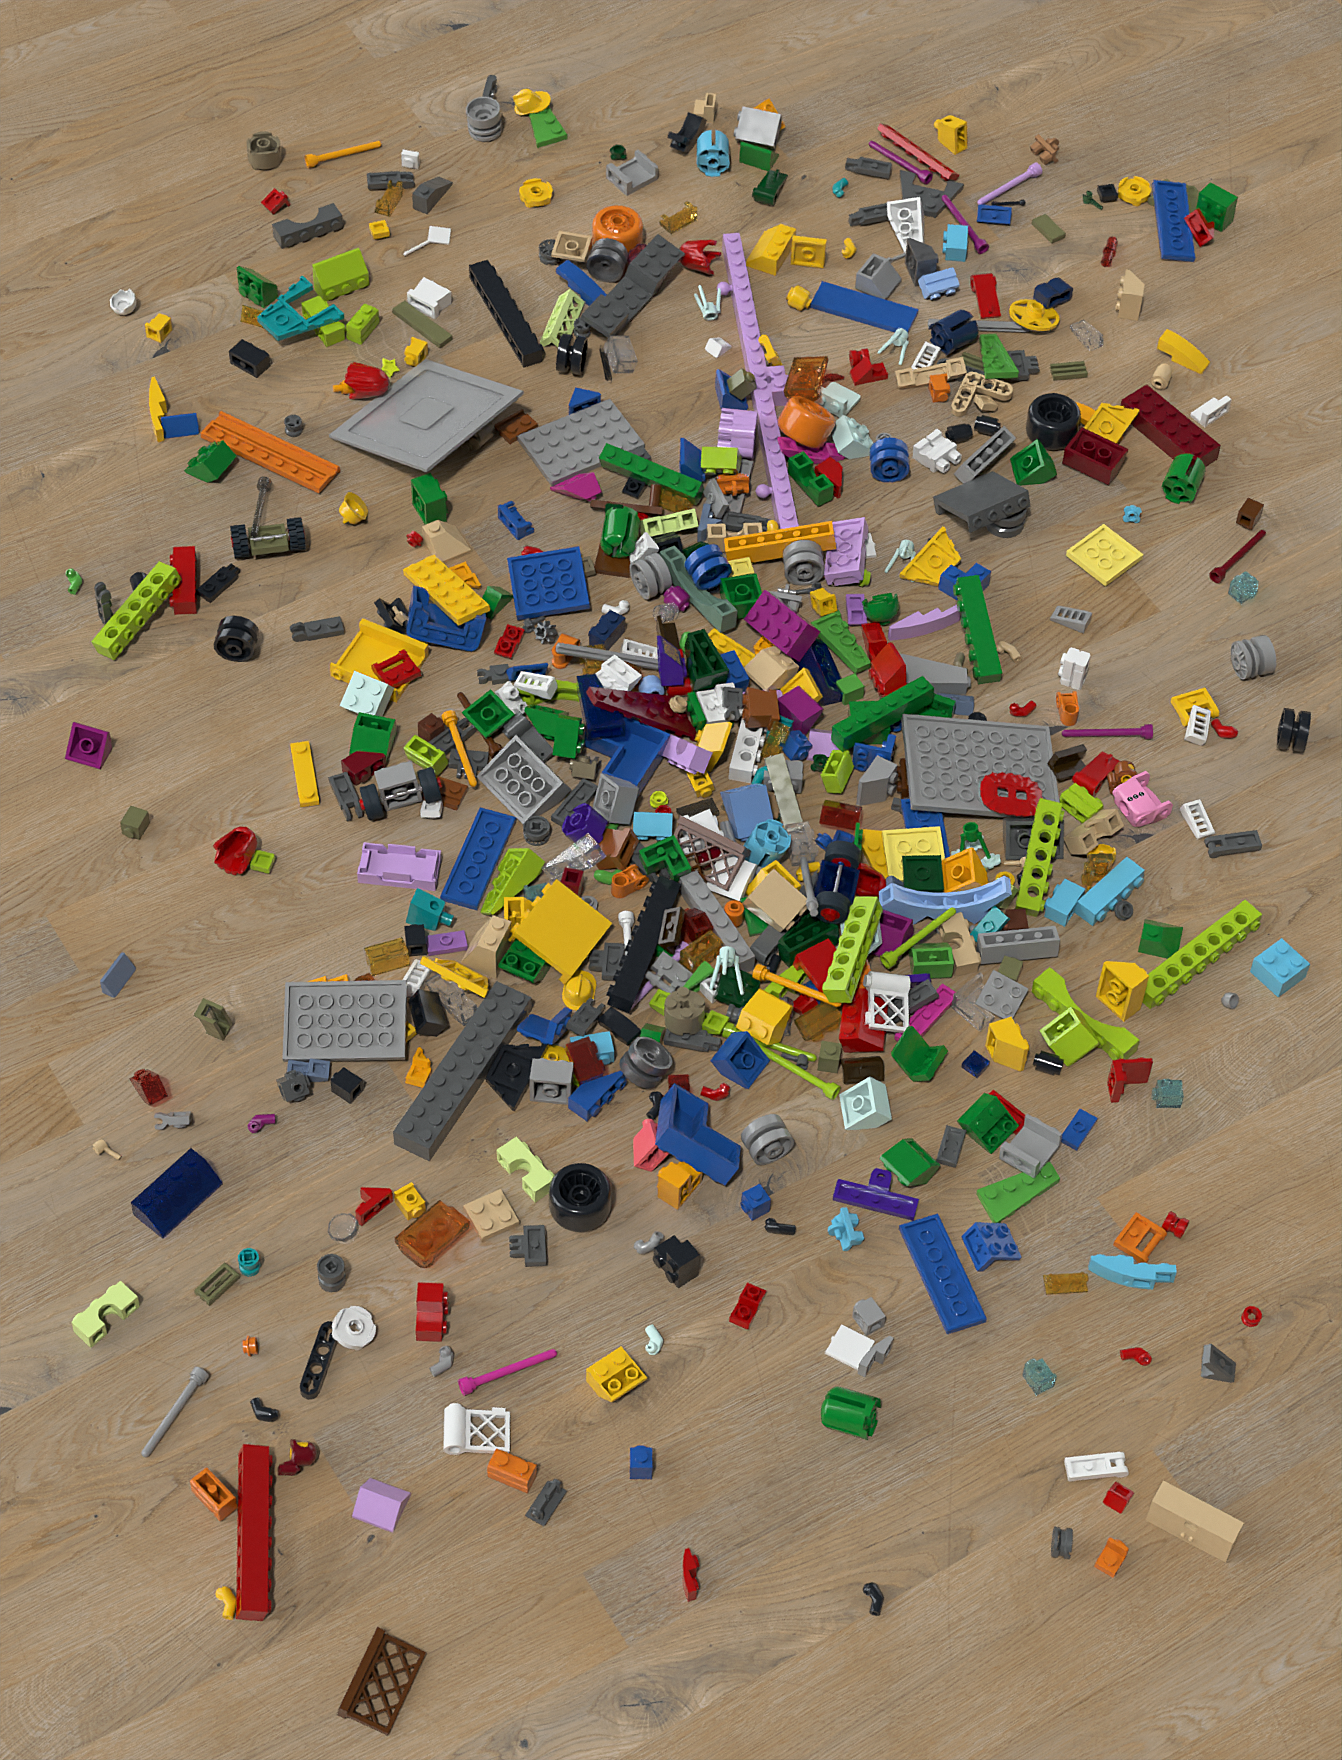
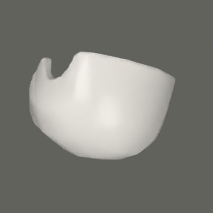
M120 289L110 299L111 309L119 315L132 313L136 307V297L131 289H128V291Z

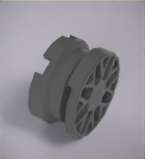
M547 239L539 244L541 263L556 265L561 262L562 258L551 257L556 240Z
M532 816L526 822L524 821L523 835L525 841L533 846L546 844L550 839V824L548 820L542 816Z
M1054 1526L1051 1541V1558L1061 1556L1063 1559H1070L1071 1555H1069V1552H1072L1073 1541L1072 1528L1062 1530L1060 1527Z

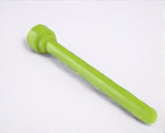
M954 907L949 908L897 949L889 952L886 951L880 956L882 964L887 969L892 968L896 965L899 956L956 913V909Z
M728 1022L724 1027L722 1037L728 1038L732 1032L743 1031L737 1029L735 1024ZM753 1038L757 1044L793 1056L805 1054L808 1061L811 1062L817 1059L815 1054L782 1043L766 1045Z
M758 1044L769 1059L822 1089L827 1098L834 1100L841 1090V1086L834 1082L826 1083L763 1045Z

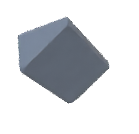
M937 693L956 701L954 714L969 716L973 713V696Z
M120 953L100 980L102 993L113 998L118 995L136 971L135 966L125 953Z

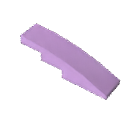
M957 605L944 612L936 608L925 615L917 611L889 626L888 639L890 641L908 639L944 629L959 622L961 612H958Z

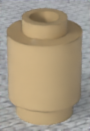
M1161 364L1156 368L1151 379V383L1155 388L1165 389L1173 374L1171 366Z

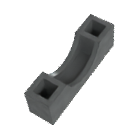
M332 203L318 208V215L309 222L296 223L285 219L273 223V237L281 249L343 228V219L336 205Z

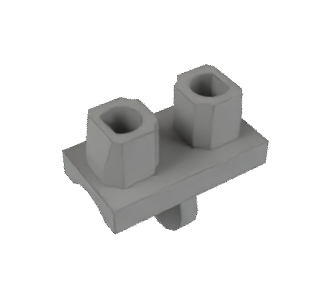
M786 584L785 589L778 588L777 592L769 591L796 612L802 606V596H797L796 590H790V584Z

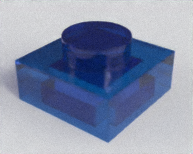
M974 1050L962 1062L961 1068L978 1078L989 1067L990 1061Z

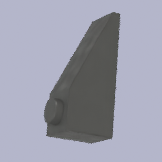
M438 176L421 183L412 193L413 209L428 214L450 189L453 182Z

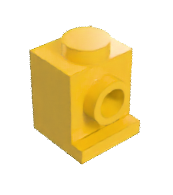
M159 313L150 321V324L146 322V337L162 343L172 331L171 318Z
M412 337L410 346H407L404 352L406 356L404 358L405 363L416 367L428 356V342Z
M824 588L810 592L811 607L820 616L837 611L835 594L828 593Z
M705 770L704 774L696 772V775L687 772L689 782L697 798L700 796L702 798L709 797L715 788L707 770Z
M412 1182L394 1192L395 1204L407 1220L417 1218L426 1211L425 1201L414 1188Z

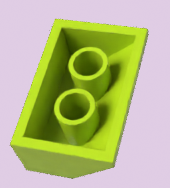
M359 248L312 264L314 290L323 301H328L369 286V273Z

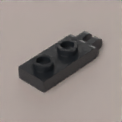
M232 563L227 567H221L196 590L197 595L212 603L238 579L241 569L235 567Z

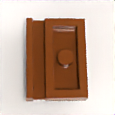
M523 409L494 425V430L498 431L509 444L517 441L518 435L538 428V423L528 414H525Z
M435 775L441 781L442 788H439L443 806L457 811L458 806L461 805L468 791V786Z

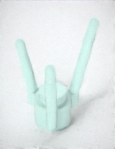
M699 285L698 288L704 307L696 293L694 297L703 313V318L709 321L714 320L718 317V313L721 312V290L718 288L715 306L712 302L706 301L702 286Z
M902 328L897 329L894 335L881 347L878 354L892 343L895 346L902 345L899 365H902L906 347L909 344L907 341L908 332Z
M901 541L899 548L896 549L894 556L887 565L885 573H888L898 555L903 559L910 557L911 560L915 557L916 552L913 551L914 543L912 541Z
M725 946L720 948L709 989L713 990L720 965L723 966L722 974L725 975L727 967H731L734 964L740 994L743 995L744 990L739 968V956L735 955L736 950L733 947Z

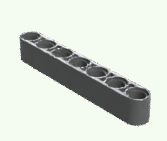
M824 862L811 876L815 898L821 892L831 891L835 885L837 872L829 869ZM803 885L799 892L807 898L805 886ZM806 909V911L801 916L797 914L793 918L795 923L791 926V928L793 926H796L801 921V918L804 915L807 916L810 913V911ZM768 925L750 947L755 955V960L767 965L772 955L778 953V940L787 930L784 929L779 932Z

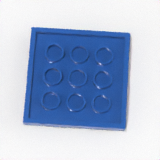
M579 546L507 558L517 620L590 609Z

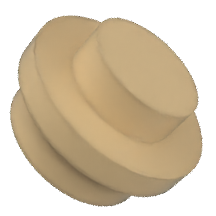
M676 695L669 700L670 708L674 712L684 713L686 711L687 701L683 697Z

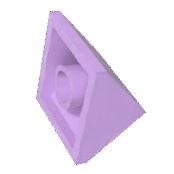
M810 729L809 742L813 746L809 751L807 760L814 761L813 756L816 754H823L829 757L832 750H840L831 741L832 731Z
M370 1478L359 1489L352 1518L393 1533L411 1493Z

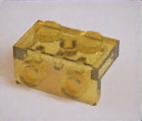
M1112 853L1088 855L1087 862H1084V873L1081 875L1082 885H1085L1086 892L1091 889L1092 883H1098L1111 871Z

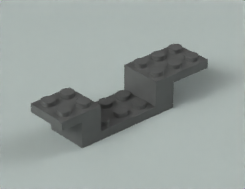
M657 234L631 261L622 280L606 297L600 294L582 313L581 319L606 337L614 340L661 289L664 278L682 260L685 253Z

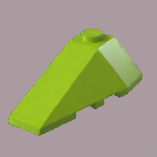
M509 848L497 868L500 871L498 878L493 879L492 885H494V888L487 894L480 913L483 915L495 914L504 906V897H514L542 872L545 861L530 848Z

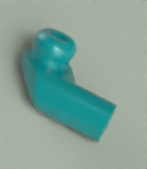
M842 178L832 186L833 194L837 198L844 195L842 188L848 185L846 178Z

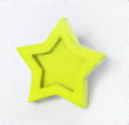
M385 358L382 359L383 367L381 370L386 372L389 378L394 372L400 371L395 365V359L390 361Z

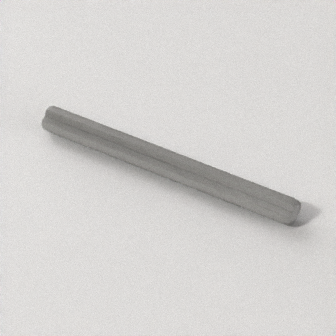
M928 319V329L931 324L941 319ZM976 320L978 331L1027 333L1030 331V329L1016 322Z
M557 643L556 652L558 654L607 661L616 655L630 666L658 670V659L565 643Z

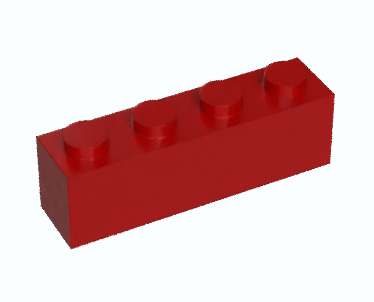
M195 546L173 547V554L170 555V566L173 565L176 568L181 581L171 592L173 596H169L170 608L173 607L174 615L197 614V557Z

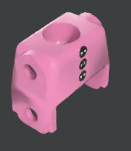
M1146 771L1118 785L1112 792L1115 797V804L1134 827L1156 823L1167 818L1173 807L1169 800L1161 803L1157 796L1146 787L1150 778V774Z

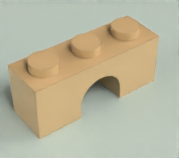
M743 523V529L737 533L726 531L725 524H707L706 541L708 544L718 545L722 552H725L724 538L762 532V523Z
M1104 809L1063 838L1070 854H1087L1099 845L1096 839L1102 836L1113 835L1124 827V824L1117 809Z
M962 912L955 913L937 928L943 943L954 942L960 946V948L952 950L954 961L953 974L954 976L977 972L979 964H981V957L974 948L975 940L973 935L970 936L968 920L964 919Z

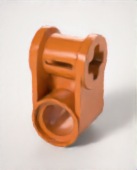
M562 633L556 644L552 647V655L554 656L552 658V665L557 669L567 667L573 658L570 655L558 654L556 652L557 643L580 646V639Z
M1057 692L1056 706L1061 723L1066 726L1075 725L1079 713L1077 692Z
M636 864L630 865L625 870L613 875L611 894L615 898H624L636 890L642 889L648 883L649 878L639 871V867Z

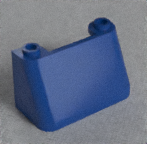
M413 585L406 627L407 635L413 639L461 650H476L480 644L486 622V613L480 616L476 615L474 619L458 626L436 604L428 603L429 592L425 588Z

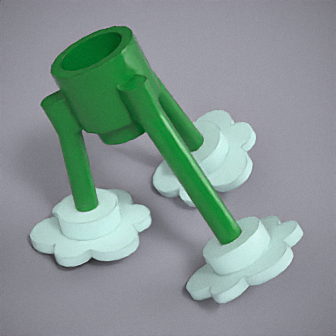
M966 823L963 826L964 833L960 835V849L952 851L951 856L964 851V848L969 849L972 847L975 851L983 848L986 856L981 859V862L984 866L991 869L1000 864V855L989 853L977 823Z

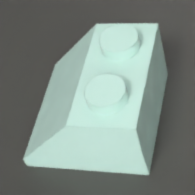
M871 1077L839 1094L846 1130L877 1128L892 1119L886 1085Z

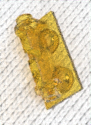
M242 305L240 321L264 328L257 321V316L263 311Z
M661 488L659 507L674 513L690 510L693 504L688 501V498L678 495L672 496V493Z
M774 721L760 756L767 758L781 754L783 747L779 744L780 742L785 744L790 733V727Z
M1051 1273L1043 1275L1046 1295L1088 1292L1087 1273Z

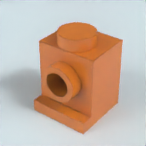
M947 373L930 375L928 388L933 403L944 402L948 399L950 385L947 383Z

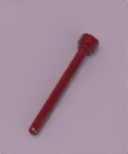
M1260 530L1224 565L1215 567L1209 573L1210 579L1215 583H1220L1225 578L1226 572L1266 535V531Z

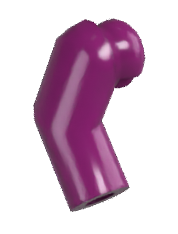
M275 1114L255 1115L248 1123V1130L251 1133H257L265 1124H275Z

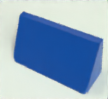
M196 413L161 417L165 439L199 434Z
M548 663L513 666L507 669L506 673L510 681L517 680L521 671L545 675Z

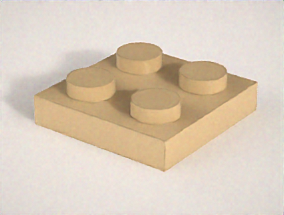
M501 1189L463 1205V1210L481 1242L519 1226V1220Z

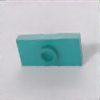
M994 905L973 929L970 936L973 935L974 940L977 942L978 934L999 932L1010 918Z

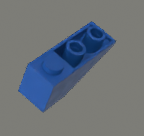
M620 1070L581 1084L568 1097V1109L585 1121H588L592 1116H597L601 1107L605 1103L608 1104L618 1090L624 1088L627 1083L625 1075Z

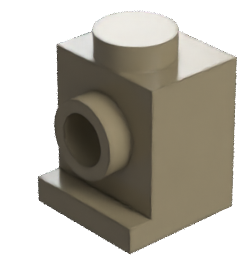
M580 755L575 759L571 758L569 770H572V776L594 780L597 776L599 757H595L594 760L584 755Z

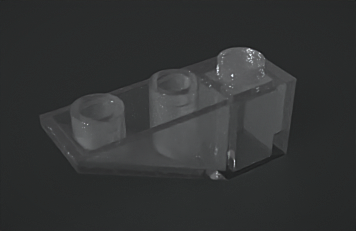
M587 833L541 868L552 882L562 878L564 867L584 871L592 868L604 859L606 855L599 844Z

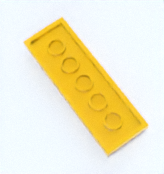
M435 555L428 556L403 569L404 576L415 586L425 588L429 592V599L458 626L474 619L476 615L480 616L490 611L489 604Z

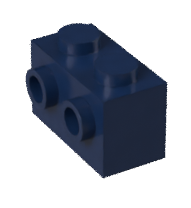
M609 610L606 615H602L597 625L589 630V647L609 651L625 632V617L612 610Z

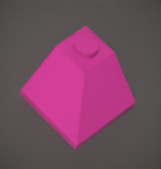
M594 472L580 473L550 487L551 491L579 500L586 499L587 501L597 498L596 495L601 493Z

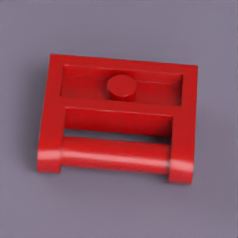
M405 649L400 650L397 655L379 664L371 665L372 671L378 679L393 688H398L421 676V670L411 660ZM401 660L403 661L402 664H400V665H398V666H396V667H394V668H392V669H390V670H388V671H386V672H383V671H382L383 669H385V668H387V667H389V666H391V665H393V664H395V663H397V662H399V661H401Z

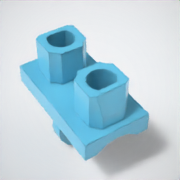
M841 1207V1212L831 1220L832 1225L827 1230L829 1235L836 1236V1239L840 1240L843 1251H849L853 1245H860L864 1240V1236L861 1231H854L853 1227L858 1225L859 1219L857 1214L849 1213L847 1207Z

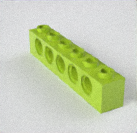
M160 561L154 566L91 641L97 653L112 660L116 659L181 581L176 568Z
M1042 798L1037 803L1015 909H1025L1026 915L1037 917L1039 911L1043 912L1045 900H1042L1043 893L1047 894L1049 882H1046L1047 875H1051L1053 868L1050 860L1051 857H1055L1057 846H1054V841L1059 839L1061 831L1057 827L1064 817V811L1061 810L1063 803ZM1043 820H1050L1052 825L1045 824ZM1040 837L1047 838L1049 842H1041ZM1036 855H1042L1045 860L1039 861ZM1032 873H1038L1041 878L1035 879ZM1028 891H1034L1037 896L1031 897Z
M855 896L854 902L850 906L848 919L844 923L843 933L839 937V945L834 952L832 965L828 969V976L822 987L823 993L829 1002H852L883 912L878 897Z

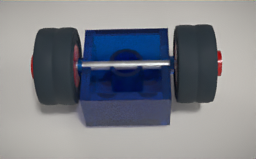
M833 841L826 848L825 857L817 870L813 887L815 898L818 900V914L815 917L823 922L839 924L845 922L848 918L860 873L858 867L861 851L855 844L847 841Z

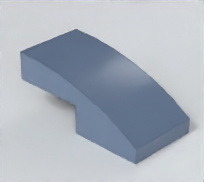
M310 1058L309 1062L288 1060L286 1072L292 1070L300 1071L303 1075H307L309 1082L328 1081L330 1061Z

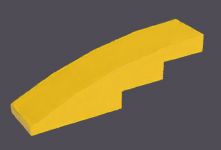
M151 377L149 407L152 426L157 442L164 441L161 417H164V413H167L166 400L156 378Z

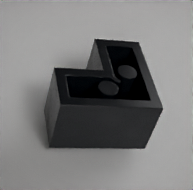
M673 1235L654 1247L653 1261L655 1265L663 1269L668 1281L674 1283L677 1288L699 1276L700 1254L688 1240L681 1243Z

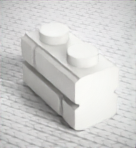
M1072 647L1069 648L1067 654L1063 653L1060 662L1063 665H1061L1058 675L1061 676L1060 683L1062 685L1071 686V688L1077 690L1082 688L1087 675L1090 653L1080 652Z

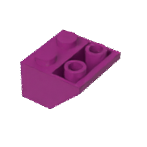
M883 909L880 917L882 944L870 954L880 957L886 951H894L909 940L914 934L913 919Z

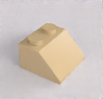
M772 646L762 649L744 669L756 684L768 692L769 689L776 690L782 688L797 674L799 666L778 647Z

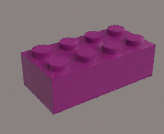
M767 590L762 592L744 618L754 629L786 655L800 662L821 632L780 598Z

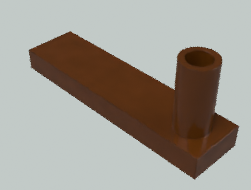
M651 484L649 506L591 499L590 507L605 508L607 503L622 504L634 509L636 512L663 515V507H659L662 485Z

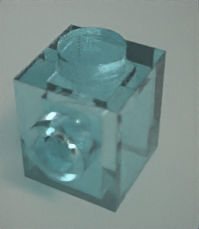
M1157 1080L1156 1087L1152 1088V1100L1156 1101V1108H1181L1184 1098L1182 1080Z

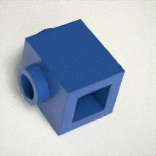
M800 730L786 731L778 746L793 761L805 759L813 745Z
M760 1184L742 1192L740 1205L751 1221L770 1212L771 1199Z
M643 1445L630 1447V1479H652V1447Z

